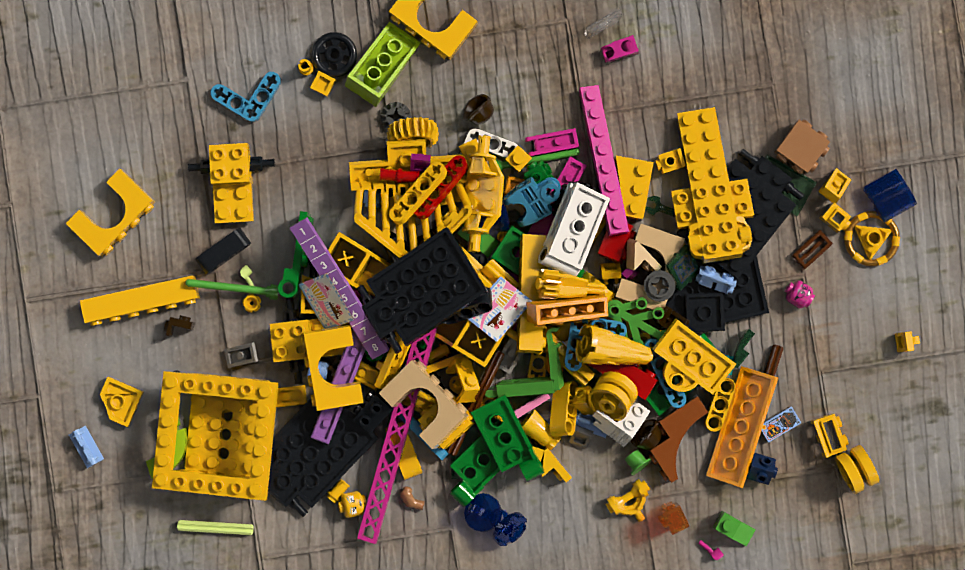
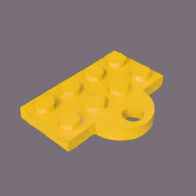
M677 319L672 322L652 349L667 360L663 367V378L669 387L679 392L692 390L699 384L713 395L736 365L735 362ZM680 375V383L672 384V378Z

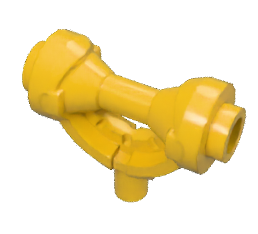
M638 479L633 483L631 491L621 497H608V503L605 505L611 514L614 512L616 515L619 513L630 516L634 514L637 521L641 522L645 517L640 510L643 509L646 497L649 496L648 491L650 488L645 480L641 482ZM634 497L636 498V501L632 505H624L626 502L633 499Z

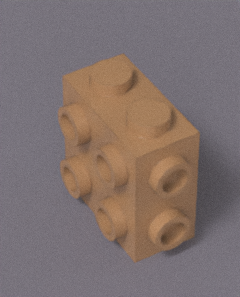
M799 119L795 122L774 151L777 154V159L783 163H790L793 166L792 169L800 175L802 173L807 174L809 171L812 173L818 166L816 162L820 156L824 157L830 149L828 147L830 143L827 140L828 136L821 131L816 132L811 128L812 125L804 119L802 121Z

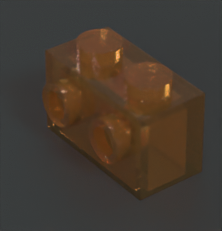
M670 501L662 505L663 509L659 510L661 515L658 518L664 529L667 528L673 535L690 527L678 503Z

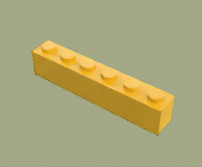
M522 234L520 237L518 290L532 301L547 300L538 298L539 294L536 293L538 289L535 286L541 269H548V267L538 263L540 252L545 247L543 245L546 235ZM527 309L517 319L516 352L541 353L542 349L546 347V337H543V329H546V326L535 327L533 323L527 322Z
M192 275L80 300L84 323H90L91 326L102 324V320L109 319V322L121 320L120 316L128 315V318L140 316L139 312L147 311V314L158 312V308L164 306L166 309H172L184 302V305L194 304L196 299H200L198 288L188 287L185 282L187 279L196 280V277Z

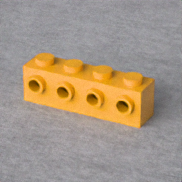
M591 294L585 297L526 302L527 322L533 323L535 327H544L549 323L560 325L566 321L581 322L582 319L599 320V317L608 316V297Z

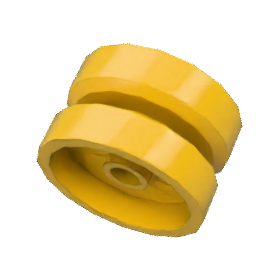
M605 372L599 377L596 385L589 393V406L594 412L599 410L614 421H621L627 416L630 407L637 399V387L627 376L621 373Z
M861 445L851 448L850 456L844 452L835 456L839 471L853 494L864 490V482L868 486H873L880 482L871 459Z

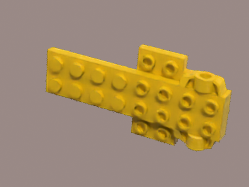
M715 107L677 113L690 188L671 191L677 229L688 228V245L693 258L702 259L703 263L740 258L743 252L750 249L752 242L751 229L745 221L747 218L754 217L748 179L729 182Z

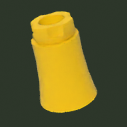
M535 409L521 423L526 435L550 451L561 439V437H553L551 435L550 424Z

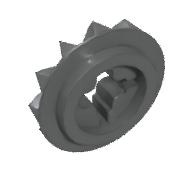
M393 102L383 108L381 122L386 129L390 124H393V118L388 116L394 115L396 109L398 115L404 117L401 119L411 118L410 110L405 104Z
M662 270L654 271L645 279L644 290L650 299L665 301L673 295L675 281L668 272ZM660 278H662V284L668 287V289H661L659 294H657V288L651 285V283H658Z

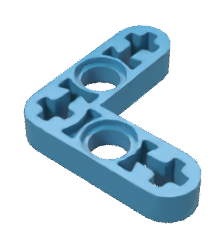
M275 72L266 73L249 101L221 84L212 87L211 96L216 102L247 121L256 122L260 119L280 87L281 78ZM274 76H276L275 80L277 81V83H272L269 87V89L272 90L271 93L267 89L262 88L263 85H265L266 87L269 85V81L267 80L269 77L273 78ZM221 88H222V89H223L222 92H223L225 95L229 96V93L232 94V95L228 98L226 104L224 103V101H226V99L223 98L222 96H219L218 98H216V97H217V94L215 93L216 90H219V91H220ZM266 92L267 100L259 102L257 100L258 93ZM239 98L241 106L239 108H232V99ZM253 101H255L258 105L263 106L261 109H259V107L256 108V117L252 116L251 118H249L248 110H253L255 107V105L252 104Z
M601 318L599 320H590L592 321L591 325L601 322L606 330L608 329L607 323L611 324L610 328L613 329L619 325L621 330H624L619 335L625 336L627 333L626 325L620 321ZM582 319V323L588 324V319ZM571 322L565 356V366L572 372L578 371L582 366L580 361H577L579 365H575V368H572L571 364L568 363V360H572L573 354H569V350L575 352V348L571 346V341L574 338L582 340L583 337L578 335L580 330L577 329L574 322Z

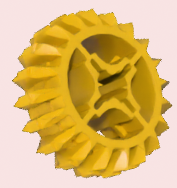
M407 117L406 119L394 121L387 128L388 141L425 139L426 148L432 147L438 141L437 123L434 120H429V118Z

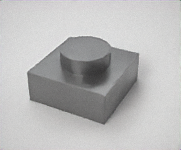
M576 425L575 432L570 436L569 443L587 449L594 431Z

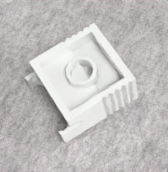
M635 401L630 407L627 416L621 421H614L604 412L597 410L593 414V417L596 418L593 425L625 447L634 437L650 413V410H647L638 401Z

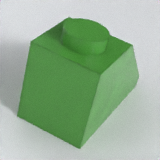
M461 228L457 235L469 243L470 234L463 232ZM490 234L481 235L480 252L489 257L499 242Z
M721 511L713 525V528L745 546L748 545L755 532L754 528L724 511Z

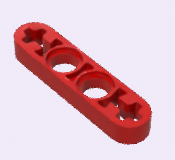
M454 156L445 166L447 176L452 178L450 183L443 184L441 182L434 190L439 191V196L435 199H431L429 196L427 200L431 205L424 201L420 207L425 208V211H419L418 208L414 213L417 218L427 219L467 172L469 164L463 156ZM457 163H459V164L462 163L463 166H462L461 168H460V167H456V164H457Z

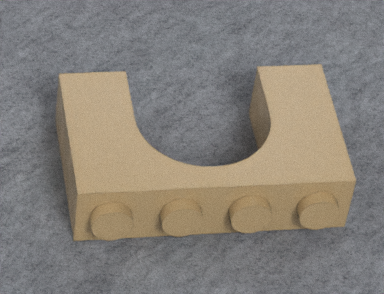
M640 224L635 240L642 246L657 251L664 260L665 272L672 276L673 272L676 273L674 269L680 265V262L677 261L679 254H684L687 245L684 243L685 239ZM623 278L620 281L615 296L627 302L644 297L647 299L646 308L653 310L655 307H662L664 309L667 300L654 301L650 299L644 290V285ZM662 278L658 283L653 284L657 288V294H659L661 289H668V287L662 284ZM638 301V305L644 306L645 301Z
M411 360L379 394L391 407H397L413 390L418 388L429 390L437 399L438 413L433 422L419 436L431 449H437L469 415L466 413L467 409L460 402L457 404L452 399L454 395L448 389H443L439 385V379L433 374L430 376L425 371L427 367L421 361Z

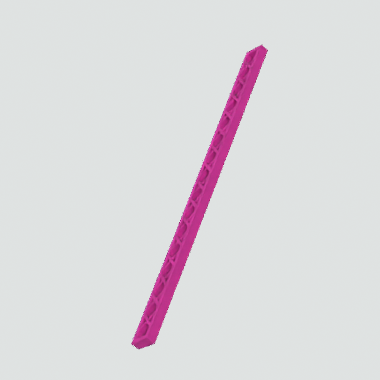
M438 326L412 343L406 365L411 360L419 358L427 367ZM424 339L427 348L420 353L417 343ZM420 388L413 390L408 395L411 400L409 407L404 409L402 403H400L393 409L357 539L376 544L378 541ZM403 414L406 423L399 427L396 417ZM397 432L401 440L399 444L394 446L390 438L391 435ZM392 451L396 458L393 463L388 464L385 456L388 452ZM387 469L390 479L383 483L380 474ZM382 488L385 497L378 501L375 492ZM376 506L380 515L373 520L370 515V509ZM369 525L372 526L375 532L373 538L363 535L365 528Z

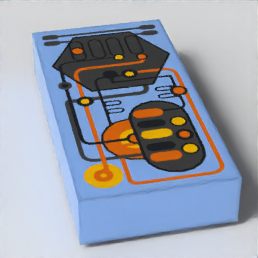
M792 406L765 421L761 432L769 443L801 424V421Z

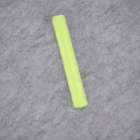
M179 520L177 530L252 535L254 526L252 524Z

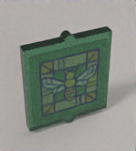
M684 245L677 253H674V256L665 264L679 291L689 282L691 283L700 270L695 258L691 255L688 245Z

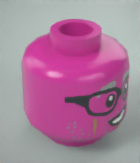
M797 280L794 283L790 282L785 289L787 293L786 300L799 309L807 308L815 297L812 287L801 280Z

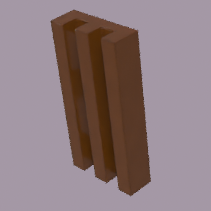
M819 230L791 256L805 270L833 243ZM819 236L822 237L813 247H811L802 257L799 258L798 255L805 248H807ZM824 241L827 243L809 261L803 262Z

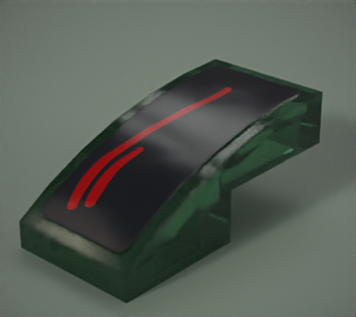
M746 329L734 352L735 369H738L749 355L744 350V347L755 335L750 329Z

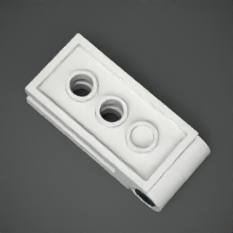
M578 182L574 184L568 183L543 246L545 247L540 252L538 263L552 270H557L559 273L577 276L584 266L610 198Z

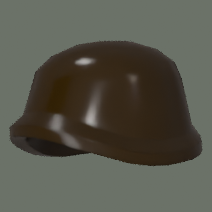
M480 94L473 97L465 107L464 120L470 121L475 125L487 122L494 112L489 96Z
M654 419L645 420L630 442L635 447L643 450H651L656 447L661 440L658 422Z

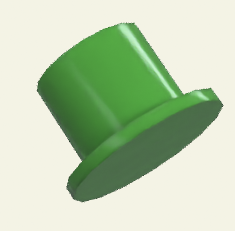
M636 450L627 456L625 461L633 470L631 475H635L643 470L651 462V459L646 460L641 452Z

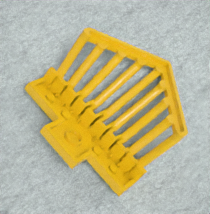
M425 139L386 141L387 160L349 162L351 191H356L354 222L399 258L409 252L405 250L403 224H395L396 242L390 238L389 188H393V201L395 205L401 198L400 187H405L406 192L413 183L401 182L399 184L397 181L380 180V169L398 170V168H402V170L410 171L411 153L426 155ZM457 155L431 156L430 165L433 162H441L446 166ZM459 163L456 164V167H460V168H461V167L463 166L462 163H461V164H459ZM436 169L434 172L439 174L441 171ZM465 174L455 185L463 208L457 213L453 195L450 191L445 199L451 221L445 227L440 204L434 210L438 232L448 227L453 234L472 214L471 203L462 184L467 183ZM446 176L442 183H450L451 176ZM429 182L422 183L420 190H426ZM377 189H380L382 231L375 226ZM364 190H368V219L362 215ZM438 191L431 193V199L439 196ZM413 196L407 200L408 205L414 204ZM420 207V211L424 212L425 208ZM397 213L396 216L400 218L402 214ZM415 214L408 219L410 251L418 246ZM429 218L421 219L424 242L431 238Z

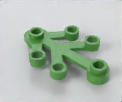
M639 297L637 300L622 303L619 300L608 302V317L614 319V321L622 322L621 318L628 321L633 341L644 345L638 328L657 338L658 341L666 332V330L659 331L643 321L651 318H663L664 310L662 307H655L653 310L634 315L627 312V310L634 308L645 309L647 307L646 298ZM638 301H645V305L639 306ZM612 307H617L619 311L613 313L611 309ZM660 310L662 311V314L660 316H656L655 311ZM619 325L616 327V334L624 332Z

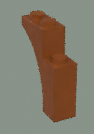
M698 396L693 397L683 407L675 409L658 420L661 434L668 437L649 450L651 454L648 456L654 465L659 464L662 469L659 473L665 481L669 480L672 483L678 479L676 456L679 444L687 430L698 419L709 413Z

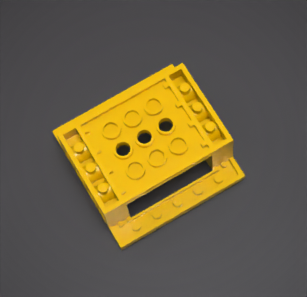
M163 371L152 488L266 501L278 382L200 373ZM181 393L192 394L185 469L173 470ZM226 410H230L233 414L232 419L229 421L224 418ZM224 429H228L231 432L228 440L222 437ZM223 448L229 451V456L226 459L220 456V451Z

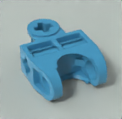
M530 177L516 185L506 194L502 201L505 205L511 203L513 205L522 204L526 208L524 215L517 220L518 225L524 227L536 223L552 213L550 203L559 198L561 185L553 177L546 178L538 184Z

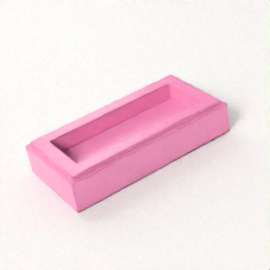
M540 394L514 410L518 418L550 399V396L548 394Z

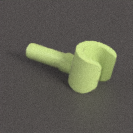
M245 265L240 270V274L249 286H254L249 277L253 272Z

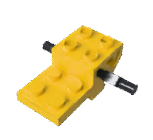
M238 143L209 145V159L200 160V163L188 164L189 172L200 171L201 174H210L211 184L213 185L215 224L254 222L252 171H262L263 167H275V159L263 160L262 156L251 157L249 144Z
M286 298L285 322L270 324L273 362L289 361L290 371L294 372L295 384L303 383L301 371H304L303 359L307 356V350L302 348L301 337H304V332L324 329L319 319L299 320L298 309L294 308V299ZM345 347L329 350L322 357L343 355Z

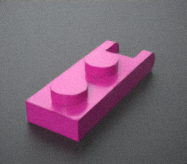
M576 128L525 138V142L533 141L535 151L529 152V156L579 148Z

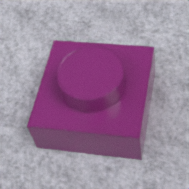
M411 153L410 171H420V173H423L430 165L431 155Z
M639 265L636 270L626 268L621 273L624 279L628 277L633 279L640 273L638 268L641 266Z

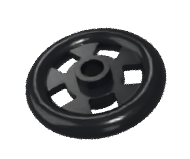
M339 32L326 33L318 38L313 45L311 53L312 62L318 71L333 78L341 77L349 73L354 67L357 60V49L354 42L345 34ZM331 40L333 45L326 49L323 44ZM341 41L347 46L344 51L338 46ZM337 52L338 57L332 58L331 54ZM325 53L326 61L321 62L319 54ZM344 55L349 57L347 64L341 63ZM329 64H337V70H330Z

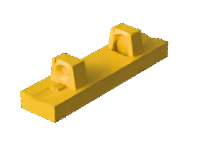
M397 331L394 333L397 336L396 340L402 351L395 354L392 347H390L385 361L378 360L376 368L380 370V373L374 384L378 389H383L399 373L411 344L405 346Z

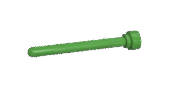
M574 148L530 156L532 159L528 164L533 161L539 162L542 160L545 162L577 156L580 154V150ZM496 160L501 171L502 169L512 168L506 161Z
M187 279L185 282L188 287L260 294L269 297L271 300H277L278 285L275 284L258 287Z

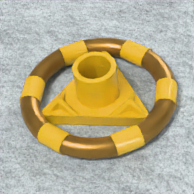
M866 211L856 215L845 230L844 243L847 252L852 259L865 266H880L887 263L896 254L900 243V234L895 222L886 214L878 211ZM868 218H877L887 224L890 229L858 226L857 224ZM853 229L856 231L867 259L858 254L852 246ZM892 232V245L888 253L877 259H872Z

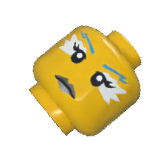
M359 491L342 494L341 501L338 502L339 512L343 513L346 518L363 515L367 505L365 495H361Z

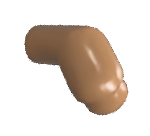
M408 486L403 487L400 497L404 504L410 508L423 510L425 501L414 499L412 489Z

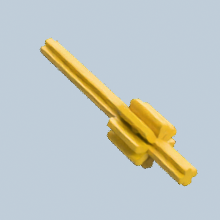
M460 245L485 287L491 288L499 277H502L516 289L518 288L519 283L494 259L490 260L483 267ZM547 327L543 329V337H546V333L549 330ZM552 333L553 342H554V343H559V342L562 343V342ZM546 337V347H545V350L548 352L547 337ZM562 343L558 347L560 364L584 387L593 378L595 373L584 363H582L578 371H569L565 366L567 346ZM569 350V354H573L572 360H568V363L571 364L572 368H575V365H579V362L576 361V355Z

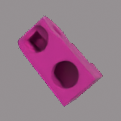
M633 35L601 47L605 63L639 54Z

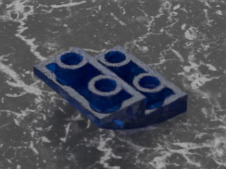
M897 169L866 185L863 189L874 204V210L884 223L917 205L911 190Z

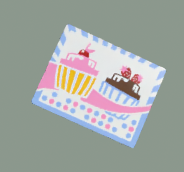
M327 273L299 284L324 328L336 327L354 320Z
M499 277L490 288L492 291V310L468 319L496 342L499 341L527 309L526 302H532V300L502 277Z

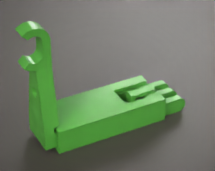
M553 326L546 333L550 376L502 380L496 386H491L486 391L485 396L492 398L500 397L504 394L507 397L552 394L560 390L564 386L558 347L562 343H554L552 338V332H557L560 327Z

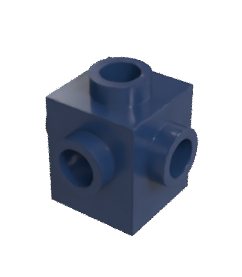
M754 453L746 479L769 485L771 479H775L778 468L775 467L776 459Z

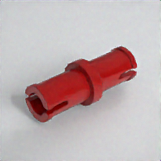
M398 168V170L380 169V180L397 181L399 184L401 182L414 183L420 176V171H405L402 168Z

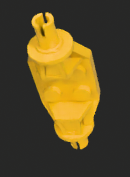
M486 135L478 136L477 152L469 154L471 161L466 176L465 191L471 203L472 214L464 221V228H462L463 232L470 234L469 252H480L481 235L489 234L490 228L501 216L504 176L496 162V156L489 154L491 137ZM486 161L489 162L490 171L485 170ZM481 217H487L482 228H479Z

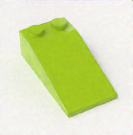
M389 21L347 76L345 87L377 107L421 42Z

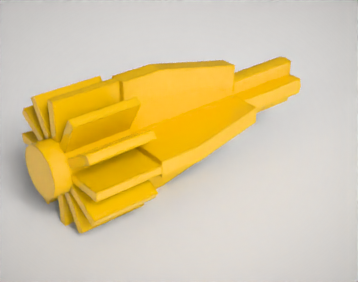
M541 269L535 283L536 289H538L536 292L539 294L538 298L544 299L585 297L587 293L604 295L605 284L589 283L587 279L562 274L557 270Z

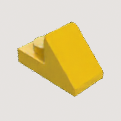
M836 168L819 189V193L829 201L837 203L851 179Z
M545 448L542 462L545 473L541 474V477L554 468L555 471L553 473L558 480L568 482L572 477L551 451Z

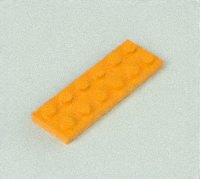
M741 366L735 384V391L720 430L706 476L743 488L778 377Z

